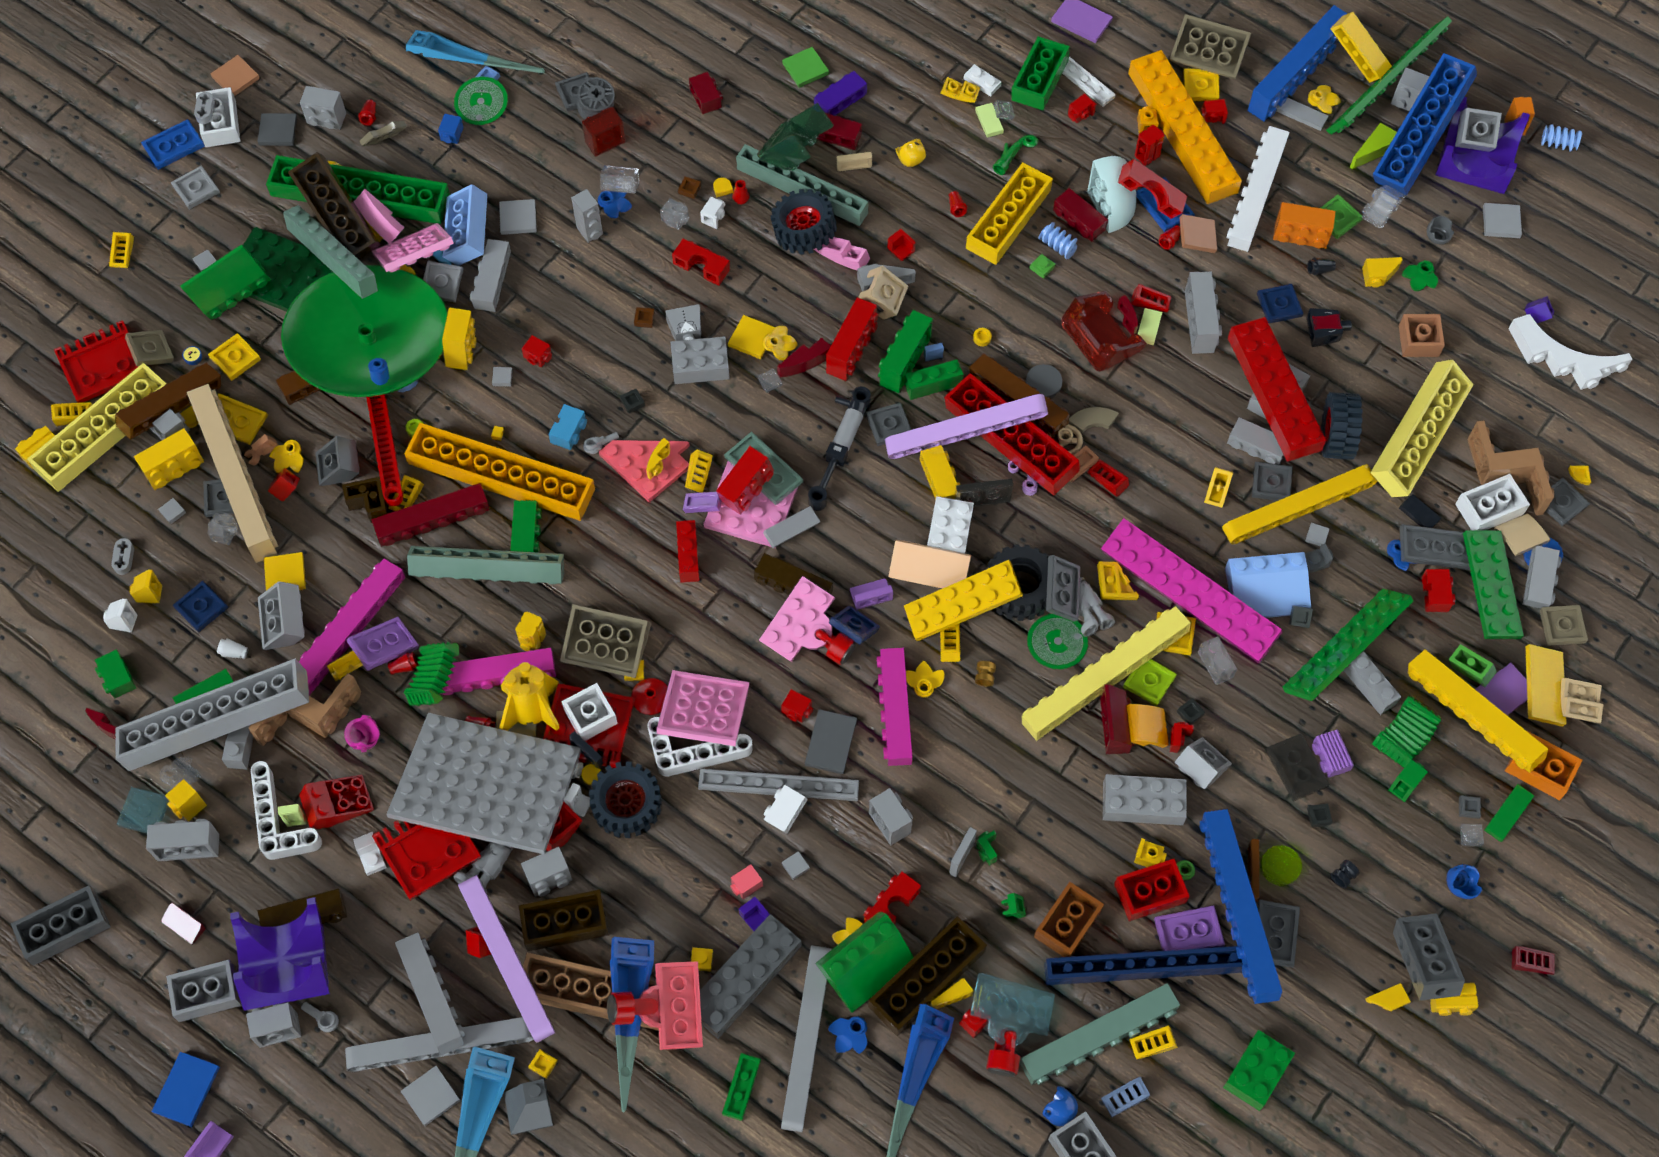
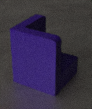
M1548 296L1530 302L1525 307L1526 314H1530L1536 324L1553 318L1555 312Z
M753 897L739 908V915L753 932L770 915L756 897Z

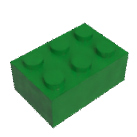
M1258 1030L1223 1088L1260 1111L1275 1089L1295 1052Z

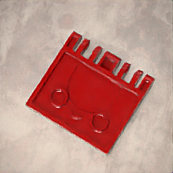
M123 320L116 323L120 331L118 333L113 324L109 326L113 334L109 337H106L107 335L103 329L98 330L102 338L100 341L95 332L82 337L86 347H82L79 339L74 340L78 348L74 352H72L68 343L65 344L64 347L67 355L64 354L61 346L54 349L77 403L86 402L109 392L139 367L136 366L126 342L125 336L129 331Z
M558 683L551 711L559 724V729L556 731L547 724L543 739L573 746L569 735L574 731L576 732L566 715L561 701L585 688ZM602 692L616 715L617 724L589 738L586 742L597 753L598 751L604 752L602 758L604 764L602 766L607 767L610 753H612L610 766L611 768H616L615 763L621 760L635 698ZM581 753L578 760L579 762L586 763L587 758Z
M398 820L393 822L394 827L400 833L394 839L387 827L382 829L389 840L388 843L385 842L379 831L372 835L410 901L482 858L468 836L405 821L403 822L408 828L406 832H404Z

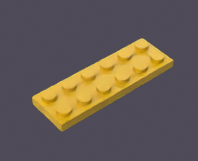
M1007 560L904 605L914 638L916 641H920L1020 598L1023 594L1012 564Z

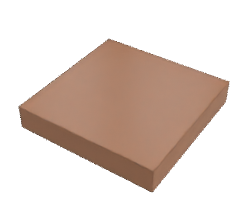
M239 55L210 73L211 77L222 88L231 87L234 96L260 79L259 75Z
M1182 214L1180 216L1182 248L1215 253L1217 251L1215 220Z

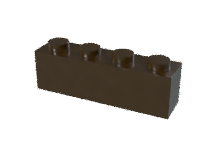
M766 553L763 554L754 570V580L763 586L768 585L778 593L784 592L790 595L802 576L830 595L833 592L832 582Z
M338 888L257 910L260 926L276 927L296 920L304 913L307 907V899L314 897L322 924L340 922L342 918L347 917L343 894Z

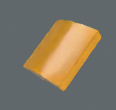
M1128 704L1127 713L1131 742L1141 746L1148 744L1161 748L1169 746L1164 709L1150 705Z

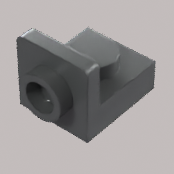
M1321 544L1320 549L1305 553L1308 574L1330 566L1333 560V553L1326 544Z

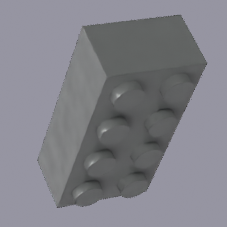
M89 885L11 923L25 960L33 966L111 927L97 893Z

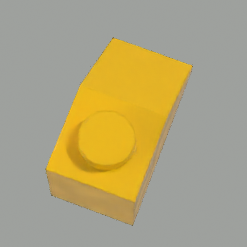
M1402 257L1366 259L1362 268L1365 287L1384 286L1398 271Z
M147 570L135 576L133 584L130 585V595H132L134 600L138 603L160 602L162 584L153 570Z

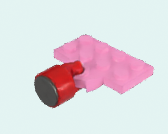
M803 576L759 639L760 642L790 662L794 660L802 646L810 650H817L824 646L828 649L826 656L837 664L843 665L850 658L857 645L854 640L842 632L837 637L832 634L833 626L829 624L830 619L825 613L835 597Z

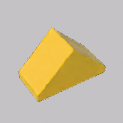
M1217 467L1214 468L1204 503L1223 507L1233 472Z

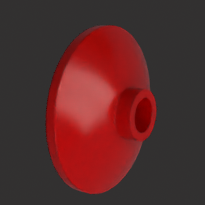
M656 678L640 681L634 687L631 697L635 698V709L645 715L661 713L668 686ZM654 692V695L648 696L647 693Z

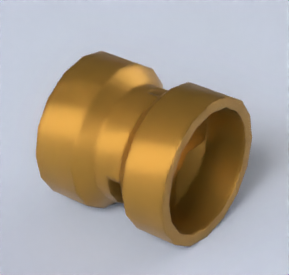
M979 661L976 668L978 674L975 676V683L985 687L993 686L995 679L993 673L996 671V664L990 661Z

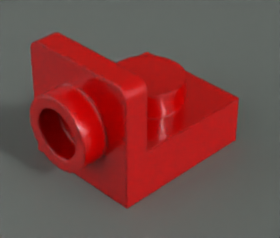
M1187 722L1174 723L1171 729L1170 752L1178 753L1180 747L1184 746L1185 735L1191 736L1194 730L1193 725H1189Z

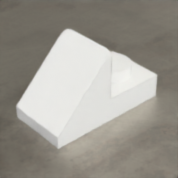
M373 832L353 839L367 876L387 868L380 849L372 837Z

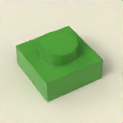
M1043 254L1030 265V269L1043 279L1055 268V263Z

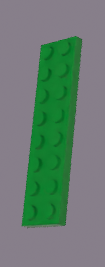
M1384 588L1379 591L1321 650L1315 653L1282 687L1285 693L1313 701L1413 602L1411 595Z

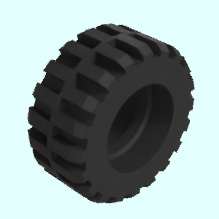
M1016 544L1011 549L1008 546L1003 548L1002 553L998 551L994 558L990 559L986 569L1009 560L1014 572L1022 571L1029 573L1039 584L1035 591L1023 594L1020 598L996 607L999 615L1005 614L1007 619L1012 620V617L1017 618V621H1023L1024 618L1032 620L1036 614L1039 617L1044 614L1047 600L1049 555L1040 553L1041 549L1037 547L1032 549L1030 545L1025 544L1024 547H1019V544Z

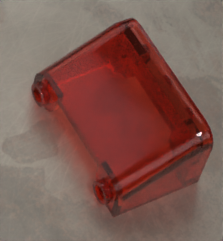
M1106 291L1075 297L1061 320L1065 331L1093 368L1099 372L1108 370L1141 352L1147 344L1138 334L1131 335L1129 339L1109 314L1113 308V301Z

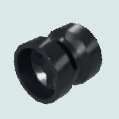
M1344 860L1340 864V868L1335 869L1330 875L1338 886L1347 888L1351 883L1350 880L1355 879L1360 872L1352 862Z

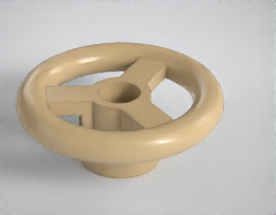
M1070 424L1059 430L1058 444L1062 447L1068 444H1077L1074 449L1068 451L1075 455L1083 444L1081 432Z

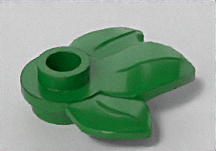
M1424 260L1417 265H1409L1402 272L1403 277L1411 279L1410 287L1413 291H1421L1426 285L1434 289L1438 284V277L1434 274V266L1430 261Z

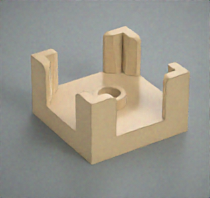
M884 266L870 270L867 278L874 277L870 289L861 292L858 298L874 302L884 311L879 313L878 316L883 320L896 316L908 285Z

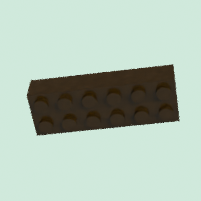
M316 152L288 171L324 229L357 259L360 260L381 245L322 154Z
M957 916L868 1001V1007L896 1036L900 1035L917 1018L920 1004L930 1006L932 1000L949 988L986 952L987 944Z

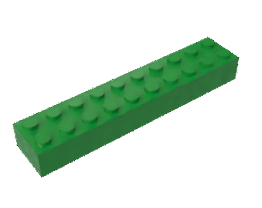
M276 155L266 182L270 196L307 202L288 171L305 160ZM329 164L353 202L366 189L393 212L391 214L393 217L435 224L442 223L446 211L447 196L450 195L447 183Z

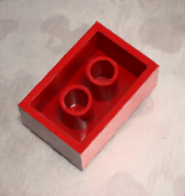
M748 447L716 490L723 504L740 515L749 509L752 499L761 493L764 483L768 482L773 476L774 469L768 457L753 447Z
M1175 859L1118 876L1114 883L1129 922L1185 904L1189 898V893Z

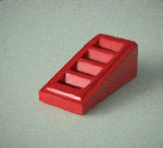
M1138 284L1134 289L1131 304L1167 313L1172 296Z
M1100 459L1087 471L1091 477L1116 497L1129 486L1127 476ZM1103 468L1104 470L1098 474L1097 472Z

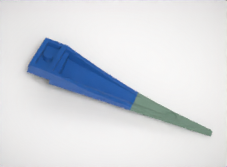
M612 938L610 960L612 993L632 992L634 999H639L642 992L648 988L654 963L653 940ZM635 1015L632 1024L615 1025L622 1112L627 1108L634 1058L642 1020L639 1015Z
M920 1004L916 1023L911 1028L886 1157H896L917 1101L950 1038L954 1018L926 1004Z

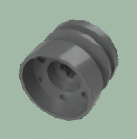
M598 77L583 81L578 91L577 108L578 113L584 120L596 124L609 119L613 112L615 97L611 84L605 79Z

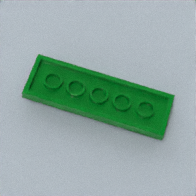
M1466 530L1463 533L1484 639H1521L1524 635L1502 532Z

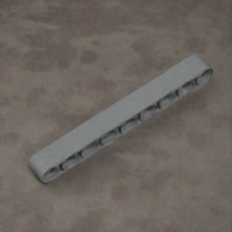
M811 945L781 1129L803 1132L827 979L815 963L831 951L832 948Z
M522 1017L462 1027L465 1036L462 1037L464 1045L443 1055H440L431 1033L350 1046L345 1049L347 1071H361L472 1052L473 1047L491 1049L526 1043L534 1039Z

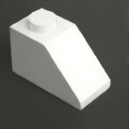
M120 599L110 603L108 610L104 612L103 619L109 629L132 632L138 615L127 599Z

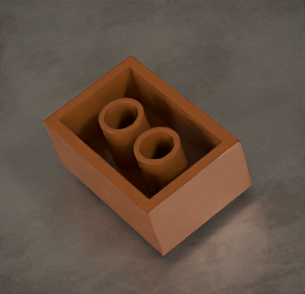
M1069 881L1037 928L1034 938L1061 956L1071 957L1102 912L1104 904Z

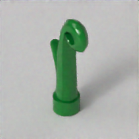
M1034 135L1023 136L1010 148L1008 143H1005L1001 158L993 165L995 173L1004 175L1022 146L1024 145L1028 148L1035 147L1038 144L1037 137Z

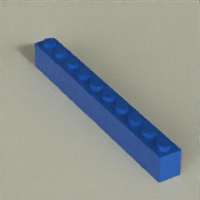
M1228 809L1204 812L1202 821H1200V830L1202 833H1205V847L1207 850H1210V864L1212 868H1215V881L1217 886L1220 885L1221 901L1227 908L1226 919L1228 922H1231V936L1237 942V956L1239 959H1242V973L1249 983L1247 985L1248 994L1250 997H1253L1254 1004L1279 1001L1282 994L1281 984Z

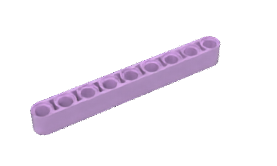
M1043 394L1032 395L889 436L885 439L888 458H901L939 445H947L1045 417L1048 415L1045 397Z
M475 875L458 884L534 1041L538 1043L555 1034V1030L478 876Z

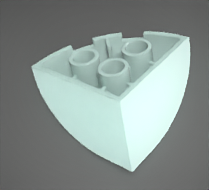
M1118 156L1103 157L1093 161L1087 190L1096 210L1108 219L1106 228L1108 233L1126 226L1134 216L1136 209V189L1130 191L1118 183L1122 166L1127 163L1124 158Z

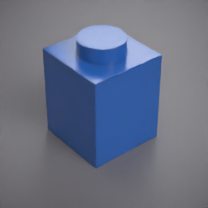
M444 114L438 129L441 141L458 144L464 128L461 117Z

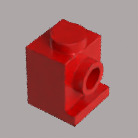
M1084 93L1069 104V118L1079 123L1081 120L1087 119L1089 115L1093 116L1096 103Z
M1225 99L1204 101L1203 108H1200V113L1206 123L1221 121L1222 124H1225L1228 115Z
M977 1006L975 1009L970 1008L963 1015L959 1025L975 1038L988 1025L990 1017Z

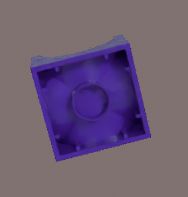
M1464 97L1449 122L1435 175L1504 194L1517 167L1514 160L1530 114L1523 112L1514 121L1500 123L1496 149L1490 152L1455 147L1460 112L1468 108L1466 103L1467 97Z
M315 897L307 899V907L299 918L288 924L276 927L253 925L244 920L239 912L230 913L239 972L233 973V978L244 1011L329 994L324 928Z

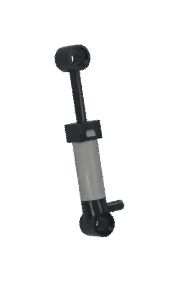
M860 386L855 388L851 400L840 396L835 398V403L847 406L848 408L833 442H830L826 451V461L829 464L820 485L810 488L808 492V505L814 511H821L826 507L827 492L825 489L836 465L844 466L849 448L866 410L870 407L871 393L866 387ZM815 497H820V498H822V499H820V500H815V499H813V498H815Z

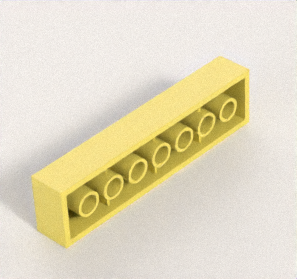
M1454 360L1435 363L1370 472L1391 497L1409 496L1474 385Z
M142 363L27 460L33 469L59 492L126 436L116 427L115 414L119 410L132 405L135 401L148 396L151 392L157 391L167 383Z

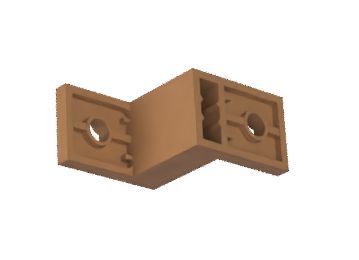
M1477 421L1467 440L1480 484L1484 485L1511 474L1516 484L1526 483L1535 515H1543L1554 499V490L1550 487L1549 473L1545 471L1544 457L1540 454L1539 448L1495 453V447L1491 444L1489 438V428L1486 427L1485 421Z
M347 673L324 704L309 696V703L251 724L248 729L257 743L264 746L272 740L275 731L286 722L289 715L326 738L335 731L340 719L347 715L349 707L358 701L361 690L355 678Z

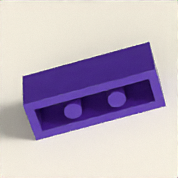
M855 71L846 74L841 80L832 83L829 88L819 92L814 97V108L817 111H823L835 116L867 94V83Z

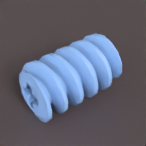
M1550 124L1548 128L1546 125L1542 134L1541 145L1543 146L1548 141V147L1555 143L1556 149L1561 144L1562 150L1569 146V152L1574 147L1577 151L1582 132L1578 130L1575 134L1574 129L1568 132L1566 127L1561 131L1560 126L1554 129V125Z
M1052 222L1041 231L1038 239L1042 240L1045 244L1048 243V246L1050 248L1053 247L1054 251H1059V254L1061 256L1064 255L1065 259H1069L1077 249V238L1071 241L1072 235L1069 234L1065 237L1066 230L1060 233L1061 227L1057 226L1054 229L1055 222Z

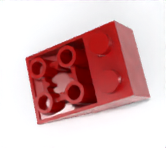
M363 775L307 783L299 794L309 827L315 830L337 825L374 810Z

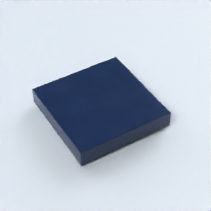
M1292 284L1257 291L1259 302L1269 324L1303 316L1302 308Z
M201 581L172 605L198 633L228 609V606L204 581Z
M850 605L834 615L829 621L830 625L859 645L877 633L880 628L878 624Z

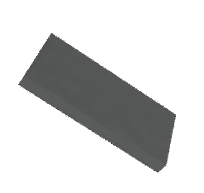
M1404 524L1400 526L1401 561L1470 570L1463 537L1464 532Z

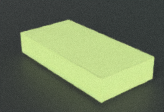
M989 103L976 107L975 111L986 137L1003 134L1004 129L993 104Z
M1144 309L1136 341L1154 345L1162 312Z
M299 804L278 807V814L287 827L307 824L306 815Z

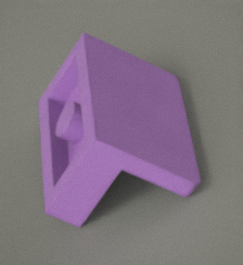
M886 579L850 588V594L856 610L893 600V590L891 585L888 586Z
M210 1121L184 1157H220L233 1139V1136Z

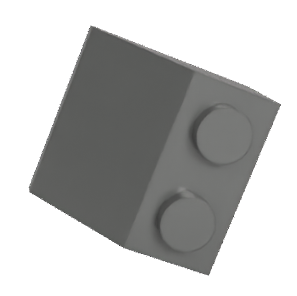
M336 436L316 452L320 486L349 482L359 474L360 467L358 465V451L355 440Z

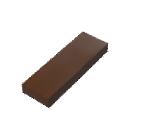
M1252 839L1248 844V878L1256 903L1260 898L1259 839Z

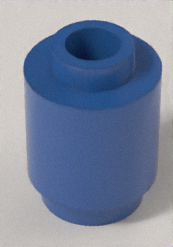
M382 358L371 360L368 364L371 380L377 385H384L389 379L387 362Z

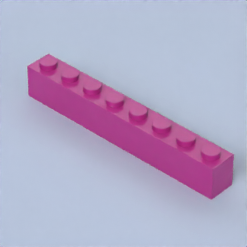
M385 558L380 563H377L371 575L363 580L357 592L352 593L348 603L341 607L334 620L326 625L325 631L315 638L311 648L302 654L299 663L307 671L309 696L328 674L329 669L327 665L341 658L350 647L347 639L363 631L405 579L401 568Z

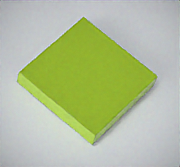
M1150 659L1129 675L1123 687L1157 707L1177 674Z

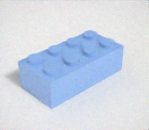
M473 184L447 196L444 230L451 236L454 244L443 251L442 257L457 266L484 254L487 193Z

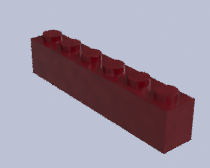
M481 483L371 520L382 547L390 546L403 539L408 540L421 533H428L439 527H446L456 521H464L474 515H482L490 509Z

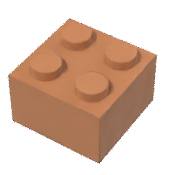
M1440 314L1403 315L1399 324L1402 356L1439 357L1445 346Z

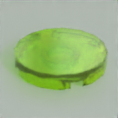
M1284 845L1269 848L1263 855L1260 864L1264 877L1272 884L1278 886L1294 883L1302 870V862L1298 853Z

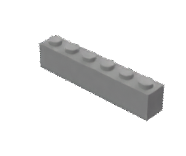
M415 933L395 942L440 1055L463 1046L462 1037L465 1036L461 1024L456 1025L454 1021L458 1018L454 1007L449 1008L447 1004L451 1000L447 990L442 991L440 987L444 983L440 973L434 972L433 968L437 966L433 956L427 955L426 951L430 949L426 939H421L419 933Z

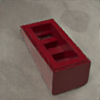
M1515 946L1512 949V969L1554 975L1555 954ZM1522 955H1525V963L1522 962ZM1529 956H1532V964H1529ZM1537 957H1540V966H1537ZM1545 958L1549 959V968L1545 967Z

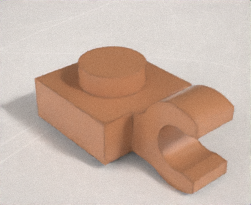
M264 434L251 445L252 449L246 451L244 456L247 458L253 456L249 464L256 465L260 460V456L271 453L278 443L274 438Z

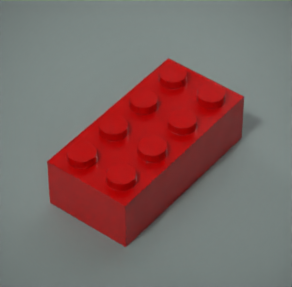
M858 297L856 298L826 354L827 374L847 381L849 375H853L856 362L862 358L864 346L867 347L869 345L870 335L872 332L875 333L878 327L876 321L879 313H877L876 304Z

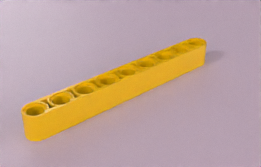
M1366 464L1225 523L1222 526V530L1229 542L1234 545L1374 486L1378 481L1370 473L1372 470Z

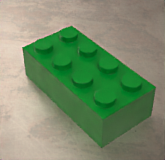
M1038 36L1012 86L1011 101L1044 111L1069 61L1070 46Z
M915 310L911 312L910 316L907 315L905 317L902 330L899 329L897 331L894 344L891 343L889 345L887 356L882 358L879 363L880 371L878 377L880 378V386L900 393L905 383V374L912 372L925 346H927L931 339L933 318Z

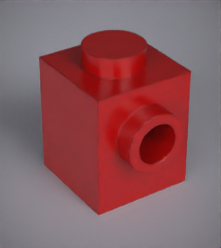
M533 335L522 347L523 357L532 365H538L542 368L552 357L550 345Z
M791 689L781 705L782 713L786 714L790 720L802 723L805 717L809 718L813 711L812 700Z

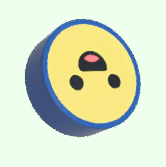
M190 346L183 351V359L188 365H196L202 360V353L195 346Z

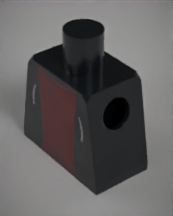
M1310 308L1306 320L1312 347L1339 342L1343 331H1351L1352 329L1351 320H1341L1338 310Z

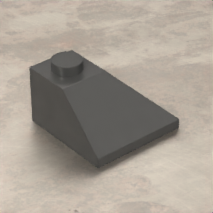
M544 1079L522 1083L504 1092L511 1135L553 1126L547 1085Z

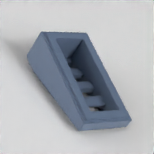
M1138 1077L1102 1097L1101 1100L1112 1118L1148 1099L1150 1093L1141 1077ZM1134 1086H1137L1139 1092L1141 1093V1096H1138L1134 1089ZM1126 1090L1130 1091L1134 1100H1130ZM1119 1094L1122 1095L1124 1101L1126 1102L1125 1105L1122 1104L1120 1098L1118 1097ZM1111 1098H1114L1119 1107L1118 1109L1114 1108L1110 1100Z

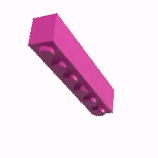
M546 648L452 663L455 667L450 669L453 674L448 675L451 680L446 683L449 686L444 687L445 693L441 694L452 695L454 692H471L473 689L479 688L491 689L493 686L501 685L505 676L523 662L539 668L551 677H556L552 649Z
M904 648L880 649V656H876L877 668H881V674H878V686H882V692H879V702L884 706V710L880 711L881 722H885V729H882V741H886L887 746L883 747L884 759L888 760V766L912 765Z

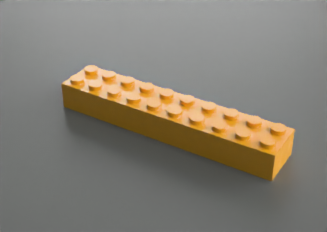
M1159 50L1131 60L1129 76L1146 104L1152 109H1156L1157 121L1206 204L1237 194L1241 186V178L1163 51Z
M419 423L404 453L409 465L470 485L481 483L483 489L515 500L537 501L539 508L579 521L582 520L595 491L594 481L591 478L423 423Z

